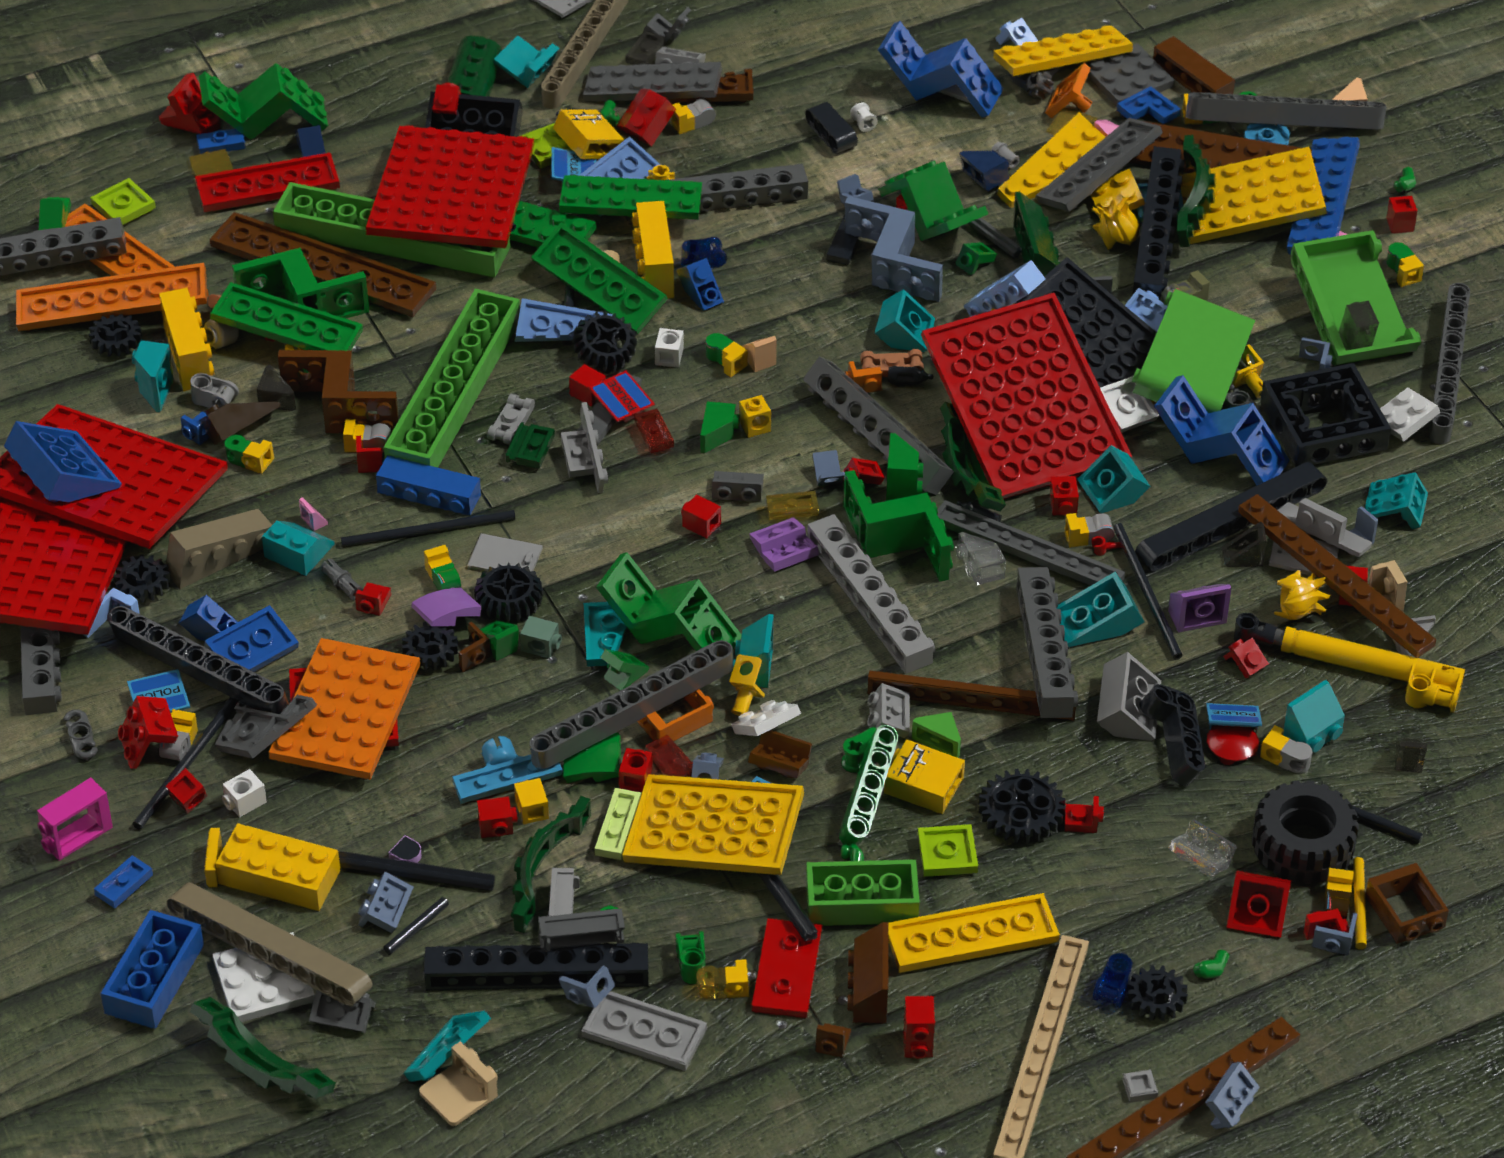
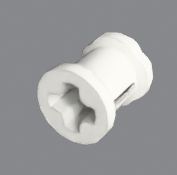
M864 102L852 107L851 117L858 122V127L861 131L869 132L876 127L878 121L876 116L869 112L870 108Z

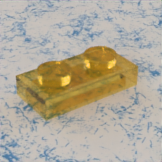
M815 491L766 495L769 520L819 515Z

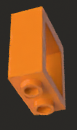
M698 689L684 697L694 709L693 711L667 724L656 712L646 715L645 718L637 722L661 748L713 722L714 704L711 698L707 695L705 696Z

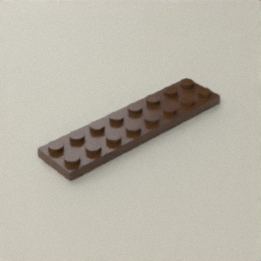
M1151 123L1159 125L1163 134L1128 163L1151 166L1154 146L1181 149L1180 159H1185L1183 153L1184 135H1194L1195 144H1199L1203 159L1207 158L1210 169L1296 150L1301 147ZM1184 162L1183 172H1195L1192 167L1186 168V163Z

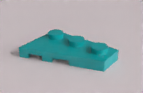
M608 602L583 603L587 667L607 666L608 663L600 657L605 649L619 650L627 626Z
M485 1010L453 1016L403 1073L410 1082L426 1081L435 1074L436 1069L452 1055L451 1047L460 1041L463 1044L468 1041L491 1019Z

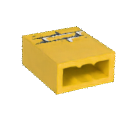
M560 110L553 127L556 133L580 159H601L624 141L622 136L598 110Z
M906 739L902 748H897L894 753L893 763L889 767L885 780L884 793L943 814L964 778L965 760Z

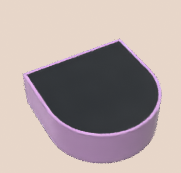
M405 835L388 852L389 858L418 863L421 859V846L418 842Z

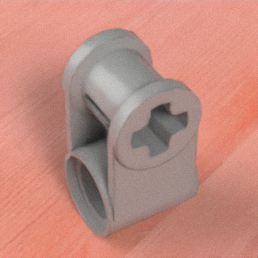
M205 373L196 374L190 380L191 397L196 405L211 408L217 404L220 408L225 404H230L231 400L239 394V389L233 382L212 377Z

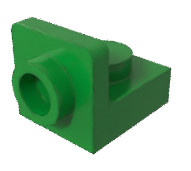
M982 242L966 243L961 248L956 265L969 275H974L979 264L994 262L997 253Z

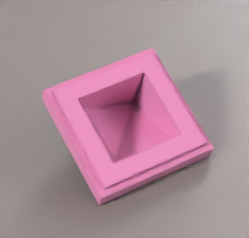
M1097 120L1094 123V127L1105 137L1119 127V125L1108 120Z
M303 497L299 499L301 518L313 531L328 525V521Z

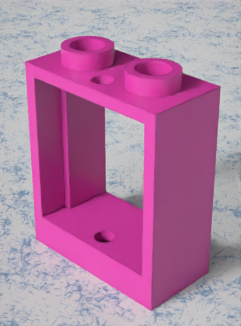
M92 778L87 779L37 810L39 818L37 826L43 838L41 845L48 854L52 853L59 861L113 828L107 793ZM87 808L88 813L57 831V826Z

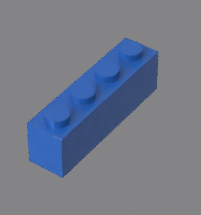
M388 455L376 474L378 493L469 516L481 496L480 478Z

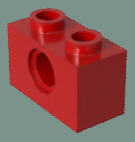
M905 996L903 1025L905 1058L916 1059L933 1058L935 1032L934 996Z

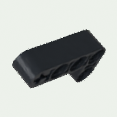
M1157 684L1140 701L1139 707L1147 717L1163 722L1171 776L1179 785L1189 786L1205 769L1195 702L1188 694Z

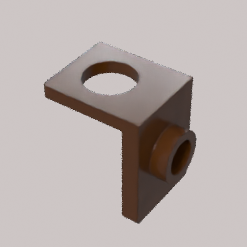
M472 622L468 623L469 641L472 645L458 652L459 669L462 672L482 663L491 656L490 639Z
M827 1023L818 1025L816 1029V1052L843 1058L851 1029Z

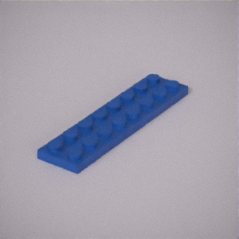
M1359 137L1313 139L1311 147L1312 158L1327 214L1293 221L1287 244L1288 254H1291L1294 243L1339 236L1360 146Z

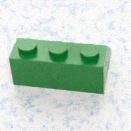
M890 433L886 501L922 494L923 481L918 480V478H923L924 463H919V452L896 433Z

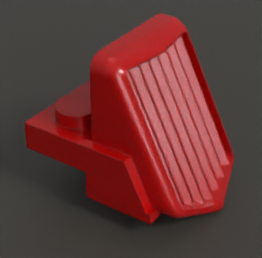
M194 72L186 74L167 96L170 105L160 115V122L165 126L198 134L219 130L221 126L220 117L203 106L200 84Z

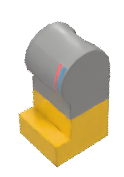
M699 99L693 104L682 107L679 103L673 104L676 111L671 117V124L680 135L712 123L716 117V112L706 99Z
M346 419L343 431L345 452H356V436L361 435L362 448L379 447L384 452V445L391 435V429L381 423L372 426L356 424L355 419Z
M1076 513L1066 514L1064 532L1069 548L1092 545L1091 540L1095 536H1102L1108 542L1115 535L1111 519L1107 514L1100 513L1093 517L1077 518Z
M173 709L171 716L178 733V738L175 744L160 743L159 755L162 758L181 761L189 751L198 732L195 713Z
M1275 725L1262 742L1260 757L1294 773L1307 772L1312 758L1311 747L1304 742H1296L1284 736V729Z

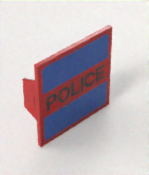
M627 370L588 387L616 422L624 420L626 423L637 418L642 411L655 406V403Z

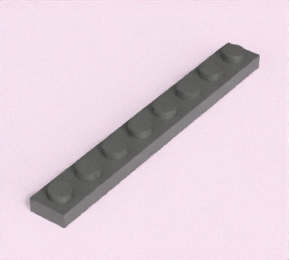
M946 500L938 508V517L943 519L947 529L1042 567H1048L1052 571L1091 586L1115 571L1120 579L1124 580V571Z

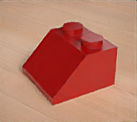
M640 89L616 127L652 147L676 111V108L667 98L650 89Z
M1236 871L1227 928L1281 938L1291 880Z

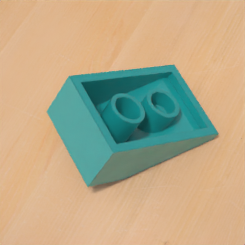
M1116 571L1062 602L1056 608L1061 609L1060 625H1064V640L1067 641L1068 647L1121 636L1145 623L1128 589Z

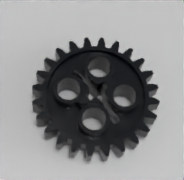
M1015 769L1014 775H1011L1006 770L1003 778L996 774L995 781L988 780L987 787H982L981 795H979L978 812L982 814L981 821L987 822L988 830L995 828V836L1004 833V840L1012 836L1015 843H1018L1020 838H1024L1025 842L1029 843L1030 837L1039 842L1041 834L1048 838L1050 830L1056 832L1057 826L1062 825L1063 817H1065L1066 799L1062 797L1063 791L1057 790V783L1049 784V776L1043 779L1039 778L1040 772H1036L1032 776L1029 769H1026L1024 774H1020L1019 770Z

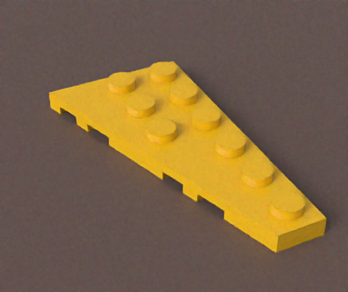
M1079 112L1024 163L1009 180L1005 181L998 188L997 195L1010 208L1014 207L1015 192H1021L1030 199L1035 198L1041 190L1101 142L1105 136Z

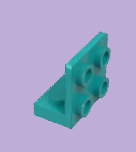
M516 36L494 58L493 62L525 87L529 88L553 63L559 47L552 43L547 49L542 48L538 51L520 36Z
M1416 472L1377 480L1370 484L1365 509L1376 518L1401 512L1403 520L1407 521L1411 529L1420 528L1428 492Z

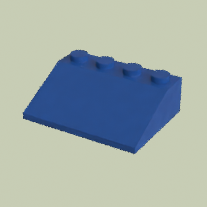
M15 421L4 445L11 454V458L18 462L22 467V471L28 474L33 480V484L51 502H72L120 488L122 484L77 431Z

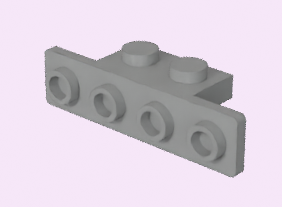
M583 402L581 403L580 411L583 430L562 432L560 439L569 477L594 475L598 493H603L604 483H608L606 468L602 469L603 453L601 449H597V444L599 443L598 432L592 428V425H594L593 411H588L587 403Z
M1304 498L1301 500L1299 507L1288 502L1278 509L1280 513L1301 530L1326 541L1328 544L1341 548L1351 555L1360 557L1372 546L1371 541L1346 530V517L1309 499Z

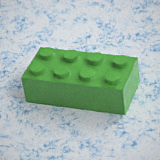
M916 860L806 862L808 918L813 924H821L822 926L867 925L919 917L920 901Z

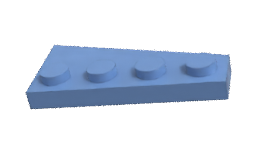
M522 299L515 342L572 340L574 329L578 326V322L584 320L587 314L593 317L596 311ZM591 334L586 337L587 340H592Z

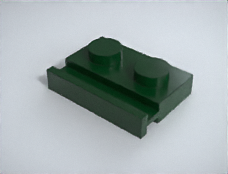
M520 422L505 455L506 462L509 463L510 460L516 461L518 465L540 469L555 437V429L534 424L526 426L524 422Z

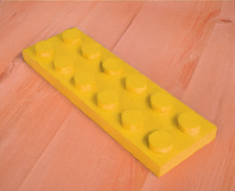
M1106 25L1100 29L1083 30L1081 33L1063 34L1061 37L1043 38L1037 42H1024L1022 45L1004 46L1002 49L994 50L993 58L1012 76L1132 52L1133 43L1113 26Z
M1044 893L888 923V941L899 973L1059 942L1060 937Z

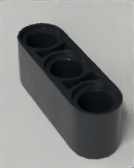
M824 102L805 110V117L809 126L834 153L837 154L857 146L858 140L855 131L830 103Z

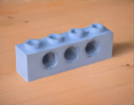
M1030 260L981 290L964 305V308L971 317L992 311L991 309L993 308L999 309L1009 306L1031 293L1045 280V277Z

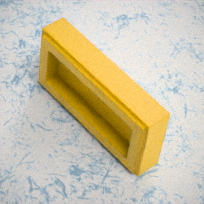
M210 828L208 833L204 869L208 887H218L215 863L222 852L220 828Z

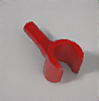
M1095 536L1091 540L1094 553L1098 556L1104 555L1107 550L1122 548L1120 542H1106L1102 536Z

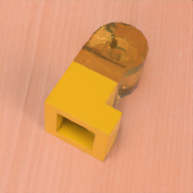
M746 959L735 960L736 966L716 968L714 966H704L700 968L696 975L698 994L707 999L749 997Z

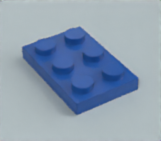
M269 605L205 640L204 646L255 672L298 648L299 642Z

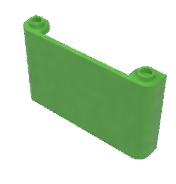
M1374 230L1294 243L1292 246L1291 263L1321 339L1323 342L1330 343L1329 355L1333 356L1332 365L1417 351L1418 346L1421 344L1420 334L1414 328H1405L1378 262L1379 253L1382 252V244L1380 239L1376 238Z
M1181 290L1169 291L1164 305L1168 307L1142 370L1136 369L1132 382L1136 383L1132 393L1157 402L1177 376L1184 375L1208 413L1220 411L1255 320Z

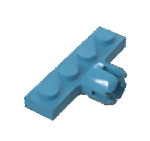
M498 736L500 746H496L493 738L486 741L482 746V755L486 766L453 776L452 782L462 804L512 790L515 783L540 778L543 781L561 776L562 767L559 762L546 769L537 768L532 764L531 754L518 756L511 740L505 736Z

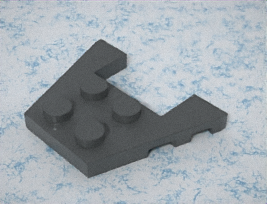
M296 695L281 714L255 710L241 702H237L234 708L236 714L232 721L227 720L215 746L220 752L254 758L313 710L317 704L312 697Z

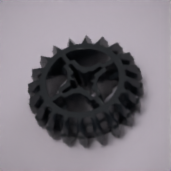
M596 311L593 317L587 314L584 320L578 322L572 338L574 353L578 354V361L585 360L584 364L587 366L592 365L595 370L601 368L603 373L607 368L612 372L616 370V367L622 370L625 364L630 363L636 352V333L634 330H631V323L624 324V317L617 319L616 313L608 316L606 311L603 315H599ZM589 334L592 336L591 343H588L586 338ZM619 340L623 345L620 350L617 348V341Z
M509 562L507 566H502L498 563L497 568L489 567L487 572H482L480 578H477L474 589L475 601L481 606V613L487 614L489 619L496 617L497 621L506 620L508 623L514 619L519 622L521 617L528 619L530 613L535 614L537 607L541 606L543 596L542 582L537 577L536 572L530 571L528 566L521 568L519 563L515 566H511Z

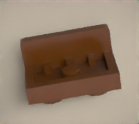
M769 730L761 734L760 742L750 752L748 762L755 764L763 770L780 772L782 776L787 778H798L808 767L812 744Z

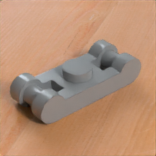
M511 393L494 425L489 427L487 439L492 441L502 440L504 444L510 445L520 422L525 424L532 413L535 405L534 399L526 398L524 400L519 398L518 395Z

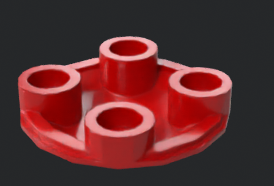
M1215 725L1207 733V745L1210 751L1219 757L1222 764L1231 765L1236 761L1254 757L1258 753L1259 738L1251 727Z

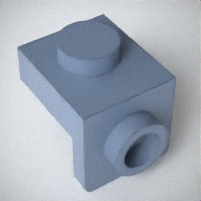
M853 174L837 181L841 203L845 204L848 196L867 201L874 200L872 191L861 187L858 175Z

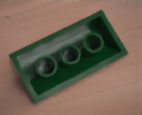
M1015 192L1013 230L1017 243L1022 249L1021 256L1025 264L1032 260L1045 277L1061 263L1058 261V248L1053 245V232L1048 230V216H1044L1041 206L1023 193Z

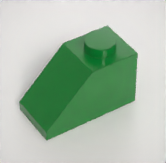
M707 401L700 434V453H707L733 438L734 429H739L740 414H736V404Z

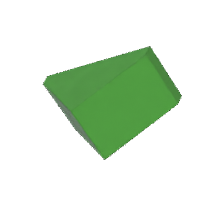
M952 712L917 717L913 720L912 739L940 752L957 758L960 757L961 738Z

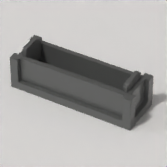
M622 908L539 917L538 933L541 951H550L552 948L609 942L619 944L624 942L623 930H625Z

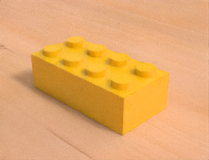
M664 201L636 203V212L632 213L633 227L637 226V228H634L632 233L633 244H637L635 246V258L639 260L637 261L638 275H642V279L666 294L668 299L674 298V262Z
M188 288L159 293L164 330L183 391L191 390L190 380L194 375L205 373L212 376L215 374L212 361H208V359L212 358L210 344H205L207 342L205 328H200L202 326L200 312H195L197 310L195 296L190 297Z
M237 823L215 863L218 884L320 911L340 872L339 854L336 849Z

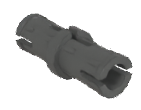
M327 559L331 566L324 561L320 570L332 580L333 586L341 589L354 601L355 596L353 593L355 594L357 590L363 591V588L352 579L351 574L347 570L341 569L333 559Z

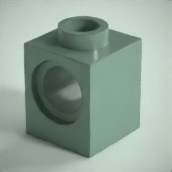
M532 616L528 617L520 633L521 651L549 659L554 650L559 649L562 635L559 634L558 623Z

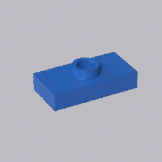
M237 129L219 130L196 135L200 156L246 149L243 134Z
M132 855L94 888L95 896L115 909L153 876L152 868Z

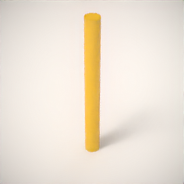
M1356 857L1353 859L1354 912L1357 913L1355 945L1357 949H1365L1367 947L1364 859Z

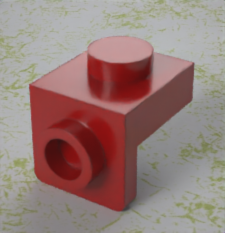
M453 83L436 84L433 104L434 113L456 115L459 94H461L459 86Z
M1253 638L1245 643L1242 639L1228 646L1230 652L1223 656L1225 660L1232 657L1245 678H1248L1269 664Z
M1338 909L1323 912L1316 911L1306 915L1303 932L1307 940L1313 939L1316 926L1349 933L1348 923L1346 919H1342Z

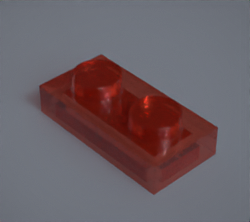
M658 408L634 414L635 423L651 453L674 448V439Z
M668 735L645 745V751L652 752V761L666 776L692 777L693 763Z

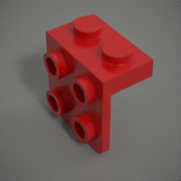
M136 696L132 706L128 708L127 716L118 729V738L122 742L124 757L128 761L130 769L138 768L150 742L175 744L178 733L166 698Z

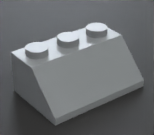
M1128 652L1104 664L1097 723L1114 737L1152 741L1156 737L1157 720L1147 717L1141 711L1139 703L1155 685L1161 684V680Z

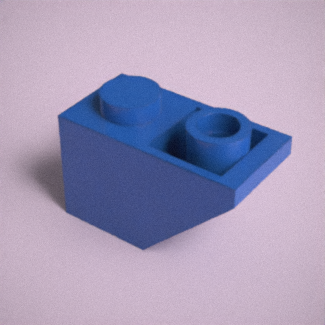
M707 258L677 269L685 292L702 311L724 302Z
M207 595L189 604L179 621V624L196 639L203 641L238 623Z

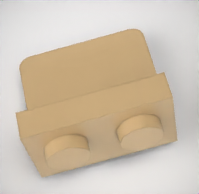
M461 1041L451 1047L453 1065L429 1080L419 1089L421 1097L451 1126L458 1125L498 1097V1077L492 1067H486L480 1061L477 1053L471 1048L468 1049Z

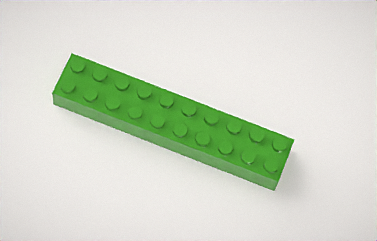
M292 182L288 184L273 210L275 226L320 242L494 278L510 249V236L506 248L366 235V225L375 199Z
M479 289L473 291L384 445L385 459L388 455L439 467L517 328L520 299Z

